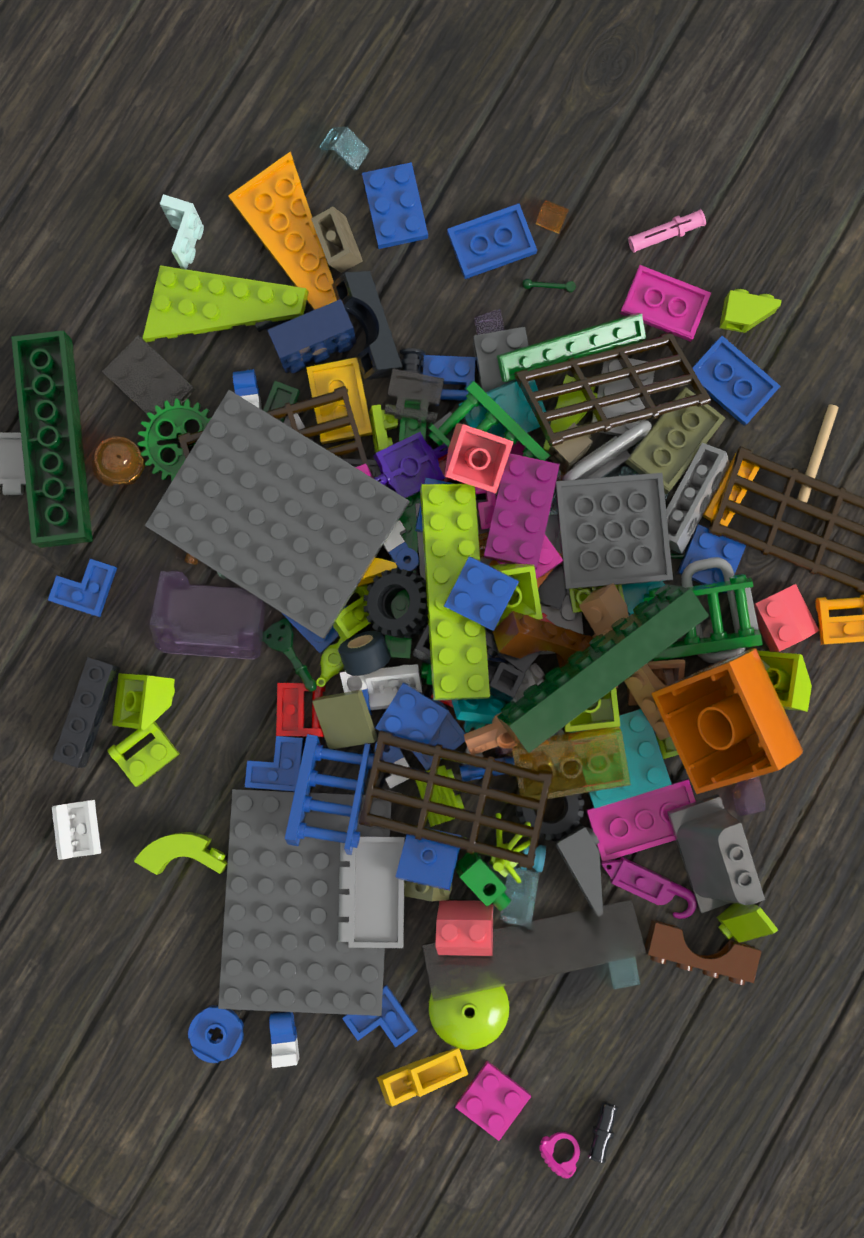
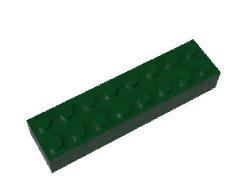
M64 330L12 336L31 543L40 548L93 542L72 339Z
M668 584L662 586L655 592L656 596L649 602H641L633 609L634 613L629 617H623L614 622L611 626L612 630L605 635L600 634L589 642L590 646L583 652H575L567 659L568 663L563 667H557L548 672L545 676L546 680L539 685L534 684L528 687L523 692L524 696L517 702L511 701L501 709L502 713L497 718L514 742L530 753L706 619L709 615L691 588L675 585L669 586Z

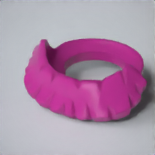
M557 1132L550 1137H543L540 1142V1151L542 1158L545 1159V1163L558 1176L562 1178L572 1177L576 1171V1163L580 1156L579 1143L575 1137L566 1132ZM565 1138L572 1142L574 1154L569 1161L559 1164L552 1157L554 1146L558 1140Z

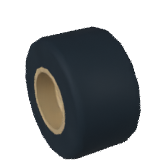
M367 631L353 635L341 643L338 648L346 673L352 676L367 675L384 667L391 658L384 636L378 631Z

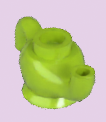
M341 637L337 643L328 646L321 656V675L316 681L319 687L325 686L331 677L345 669L338 652L340 644L344 642Z

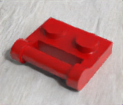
M277 683L276 736H307L309 734L324 737L313 702L312 728H304L305 692L310 691L305 689L303 683ZM326 684L323 687L317 685L316 690L312 692V701L317 697H323V692H326Z

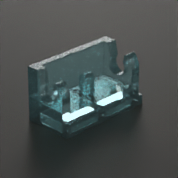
M514 867V870L521 879V883H517L510 873L507 875L505 894L511 899V902L505 909L501 910L500 920L510 924L531 927L539 872L532 869L525 870L520 869V867Z

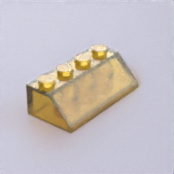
M619 726L551 736L530 753L519 745L512 748L515 765L538 771L544 769L554 772L548 799L631 785L622 731ZM517 777L520 795L540 800L544 783Z

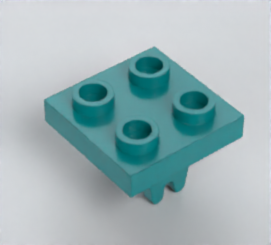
M492 695L484 699L452 700L456 718L458 720H465V732H469L472 727L476 730L484 727L486 723L492 724L493 718L497 714L502 713L501 709L506 705L504 701Z

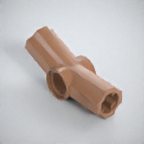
M499 714L493 718L492 724L464 734L468 750L472 755L497 746L508 749L518 745L497 718Z

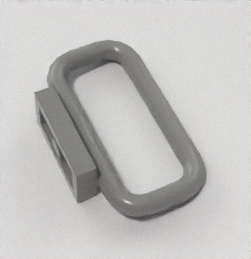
M642 421L621 436H615L574 464L573 469L564 475L562 481L603 478L625 463L630 456L627 449L648 434L651 429V423L649 421Z
M719 557L695 561L684 569L681 576L682 587H693L692 576L698 571L719 568L723 572L725 581H730L729 577L734 576V571L731 564ZM745 588L751 627H754V630H758L751 588ZM734 590L727 591L734 630L735 633H738L740 625ZM701 623L695 626L696 633L700 635V638H704ZM746 648L698 654V656L708 663H717L744 652Z

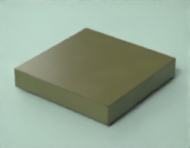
M362 690L317 697L312 701L328 749L374 743L378 739Z

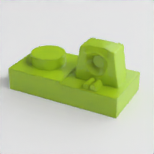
M381 405L371 406L369 418L375 453L393 445L392 438H387L386 431L397 428L398 419L396 410H381Z

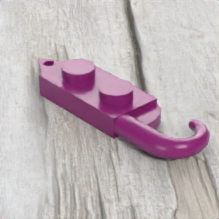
M621 857L620 860L601 861L602 866L610 876L612 884L656 905L667 904L675 895L685 899L688 902L687 909L681 913L674 912L672 915L675 918L685 919L695 912L697 901L694 893L689 889L624 857Z

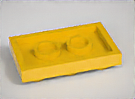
M357 358L306 367L312 398L333 392L335 388L346 386L360 437L373 435ZM344 400L314 408L317 424L348 415ZM351 425L320 434L322 444L355 438Z

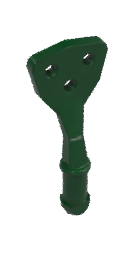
M282 619L272 624L261 635V640L271 649L284 653L291 660L295 673L302 680L305 689L310 692L315 691L317 688L316 680H313L307 670V666L302 664L293 649L294 634L290 621Z

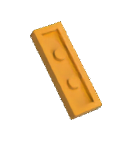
M735 456L703 514V517L711 522L716 513ZM742 461L737 475L753 481L759 467ZM733 485L729 500L740 504L747 490ZM725 509L720 524L728 526L735 513Z

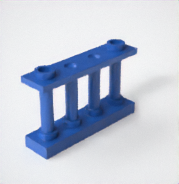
M307 734L285 834V840L288 845L299 846L300 839L310 837L345 843L344 850L346 855H352L353 848H358L360 832L357 831L368 770L372 769L375 756L372 753L370 744H365L363 754L323 748V745H320L318 736ZM321 759L361 765L358 780L318 774V771L315 770L316 762L321 761ZM318 784L354 790L353 806L313 800L309 796L311 786L315 787ZM312 810L350 817L348 831L341 832L307 826V823H304L306 812L310 813Z

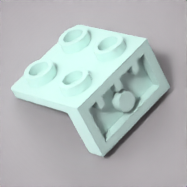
M163 194L160 205L171 226L178 230L172 247V253L180 268L187 270L188 264H191L195 258L196 250L194 247L197 239L200 240L202 237L204 226L193 203Z

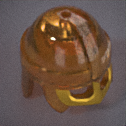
M111 437L101 442L93 456L92 467L95 476L101 483L113 486L114 484L135 483L145 468V462L139 448L131 440L124 437Z

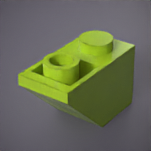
M743 289L730 290L724 300L719 328L745 333L774 314L780 307L782 300L774 299V296L769 294H760L758 296L749 294L747 290Z

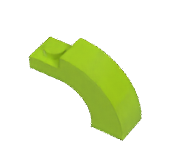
M191 832L175 833L162 837L144 848L134 860L135 863L156 875L162 873L167 864L177 857L193 858L219 874L224 872L228 866V861L224 859L226 856L224 853L215 848L207 849L212 841L211 838Z

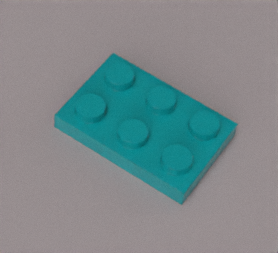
M516 379L486 392L526 433L540 427ZM535 380L527 381L532 392L538 391ZM538 401L542 411L546 412L543 401ZM481 405L478 407L474 406L464 417L467 426L476 428L486 418L485 414L488 411ZM498 423L496 426L493 425L487 433L503 438L505 436L503 433L506 429Z

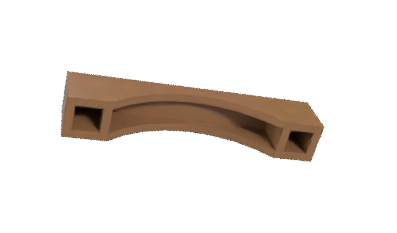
M614 583L592 591L579 605L597 636L600 634L605 635L612 630L611 626L617 620L629 617L627 605ZM645 664L624 680L659 740L671 736L651 693L666 685L658 679L648 664Z

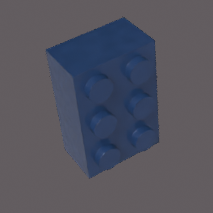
M341 299L268 329L285 373L290 371L291 373L299 372L305 368L306 364L313 361L320 363L328 359L330 354L337 351L339 353L346 352L356 344L354 328Z

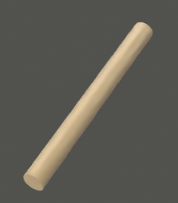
M828 405L805 475L813 478L816 477L839 408L836 405ZM801 485L797 499L807 503L811 488Z

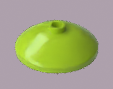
M467 966L451 970L439 979L431 992L429 1016L432 1026L441 1039L456 1048L473 1050L489 1045L500 1036L509 1017V1001L503 985L493 974L478 967ZM466 1008H473L475 1010L474 1014L467 1016L464 1013Z

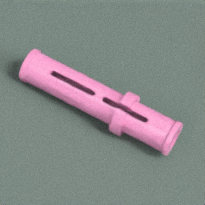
M700 209L681 218L676 216L668 223L630 236L628 238L630 249L635 253L638 250L675 236L682 237L685 235V232L705 226V215Z

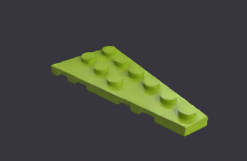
M160 266L143 340L151 342L163 337L169 339L188 333L201 334L231 329L233 326L245 324L250 326L256 325V322L269 320L275 322L297 318L304 315L309 292L306 288Z

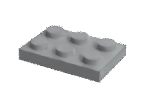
M618 358L603 362L601 374L622 369L623 367ZM628 358L632 366L646 362ZM655 371L638 375L643 385L653 383ZM629 378L599 385L597 398L633 389L634 387ZM640 398L602 407V410L607 418L644 409L645 406ZM593 413V417H592V422H591V423L597 421V419H596L594 413ZM646 419L611 428L607 432L600 431V433L621 436Z

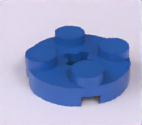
M213 1005L208 1006L195 1016L188 1030V1038L190 1039L194 1054L201 1060L209 1063H218L231 1058L242 1044L244 1025L233 1010L218 1009V1006ZM218 1027L221 1029L223 1039L217 1038L214 1041L211 1039L212 1034L209 1030H215Z

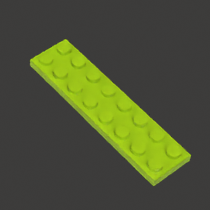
M422 484L420 496L433 701L489 698L490 689L485 627L444 607L468 556L480 561L475 486L469 484Z

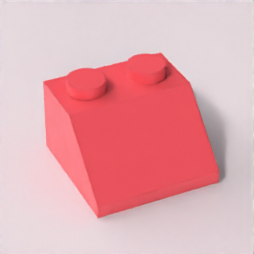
M457 423L448 448L445 477L497 493L513 441Z
M796 584L754 604L758 628L770 652H780L819 631Z
M440 901L436 922V950L438 955L492 956L493 903L486 906L482 901Z

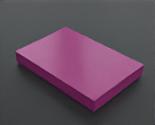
M639 265L620 314L629 316L641 313L644 324L667 333L671 332L677 337L692 342L711 292Z

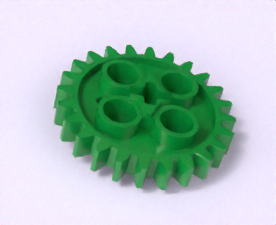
M178 398L175 399L174 406H171L166 400L165 409L156 405V415L147 413L151 419L150 423L141 422L147 429L146 431L138 432L140 436L145 437V441L139 442L138 445L146 448L145 451L140 453V456H148L150 458L146 461L145 465H155L152 471L153 474L162 471V480H166L171 475V481H173L186 458L183 449L179 445H158V441L178 440V435L187 433V424L193 420L198 421L200 425L199 431L204 430L211 419L207 418L210 410L205 409L200 412L201 404L198 402L192 408L189 399H186L184 406H181ZM166 422H170L173 425V432L169 436H163L160 431L161 426ZM195 444L189 445V449L194 447ZM172 448L176 453L174 461L167 463L163 459V453L166 449Z

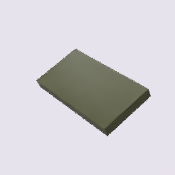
M684 387L674 400L696 394L687 387ZM708 404L699 407L696 405L663 414L625 463L639 474L662 473L664 494L667 495L692 463L701 444H706L726 418Z

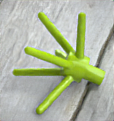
M497 813L496 818L501 819V814ZM526 822L524 825L530 826L531 823ZM496 829L497 847L511 850L522 837V835L516 834L509 844L506 845L502 841V830ZM531 839L512 850L516 852L524 850L530 846ZM491 857L494 863V870L500 872L506 867L515 881L521 883V879L511 866L510 861Z

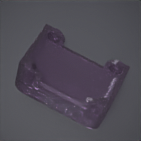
M161 571L149 626L156 648L165 653L256 659L261 654L266 602L241 586L240 588L190 585L188 578L179 571Z

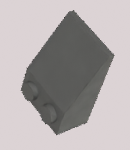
M525 327L473 336V350L476 357L479 383L485 392L511 382L502 381L497 355L529 346Z
M579 824L572 829V833L565 834L560 839L554 838L552 841L589 906L599 917L603 914L600 854L596 846L600 842L592 828L590 829Z

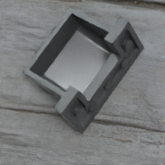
M718 794L667 811L691 889L695 895L698 910L701 913L729 903L752 905L765 900L742 824L724 809L721 797Z

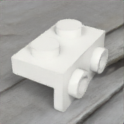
M418 664L381 668L365 675L371 710L388 708L403 682L422 693Z
M95 800L52 807L56 849L59 860L101 853Z

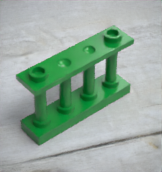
M471 381L464 388L468 392L465 396L467 399L439 429L432 423L428 426L432 431L429 436L439 446L445 443L449 447L451 441L446 438L448 433L474 406L478 407L481 405L488 412L485 414L486 418L476 429L487 432L493 425L496 426L500 423L506 429L503 433L505 435L503 438L513 441V444H516L518 441L525 447L522 451L524 453L522 456L543 461L550 456L474 381Z
M744 574L729 577L730 581L686 587L691 588L696 596L707 594L713 633L710 634L711 637L700 638V635L696 633V627L686 633L684 641L674 642L653 658L654 661L762 645L760 630H754V627H751L745 592V588L753 587L752 578H746ZM661 587L649 589V593L644 594V601L649 602L656 596L655 592ZM734 590L740 629H738V633L727 634V631L723 629L718 592Z

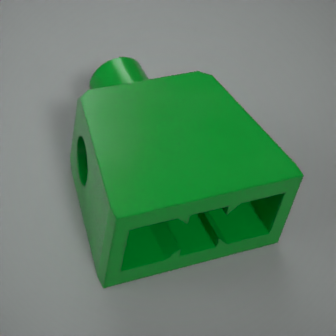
M466 853L457 861L455 867L457 874L486 906L493 903L501 911L510 904L511 899L505 894L507 887L478 853Z

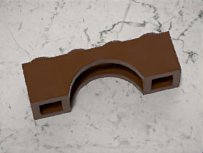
M512 611L493 631L500 653L521 659L534 652L551 651L556 653L560 668L568 663L567 659L577 651L583 652L590 646L589 642L593 639L589 635H584Z
M651 919L644 951L651 955L650 960L662 964H666V960L677 962L676 967L692 971L693 967L703 969L702 974L718 978L719 974L729 976L728 981L744 985L745 981L754 983L761 956V950L731 940L716 953L709 955L694 953L687 947L681 928Z

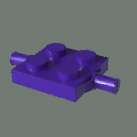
M418 432L373 455L381 471V475L373 479L383 485L387 484L391 490L404 498H408L420 492V487L424 484L425 478L439 481L445 479L439 467L438 458L448 454V446L444 443L432 449L426 443L421 432Z

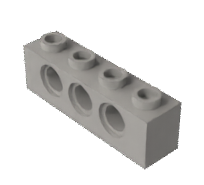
M705 443L701 444L666 509L671 550L682 554L730 465L726 451Z

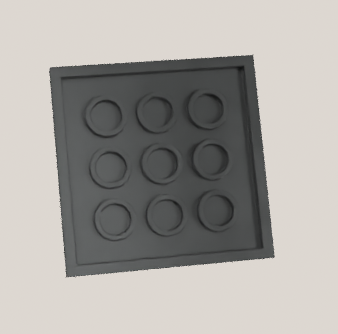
M662 473L556 481L555 494L561 557L563 559L564 589L599 587L612 583L614 585L673 580Z

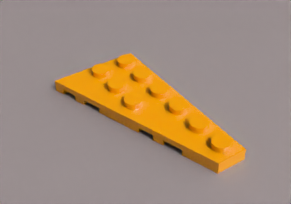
M289 152L231 193L229 199L295 287L307 289L309 292L307 302L313 310L337 301L332 287L334 281L311 220L312 215L291 152Z

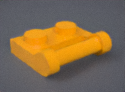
M864 594L858 598L827 600L826 597L816 598L815 604L818 613L821 645L864 642ZM861 608L863 614L829 617V610Z

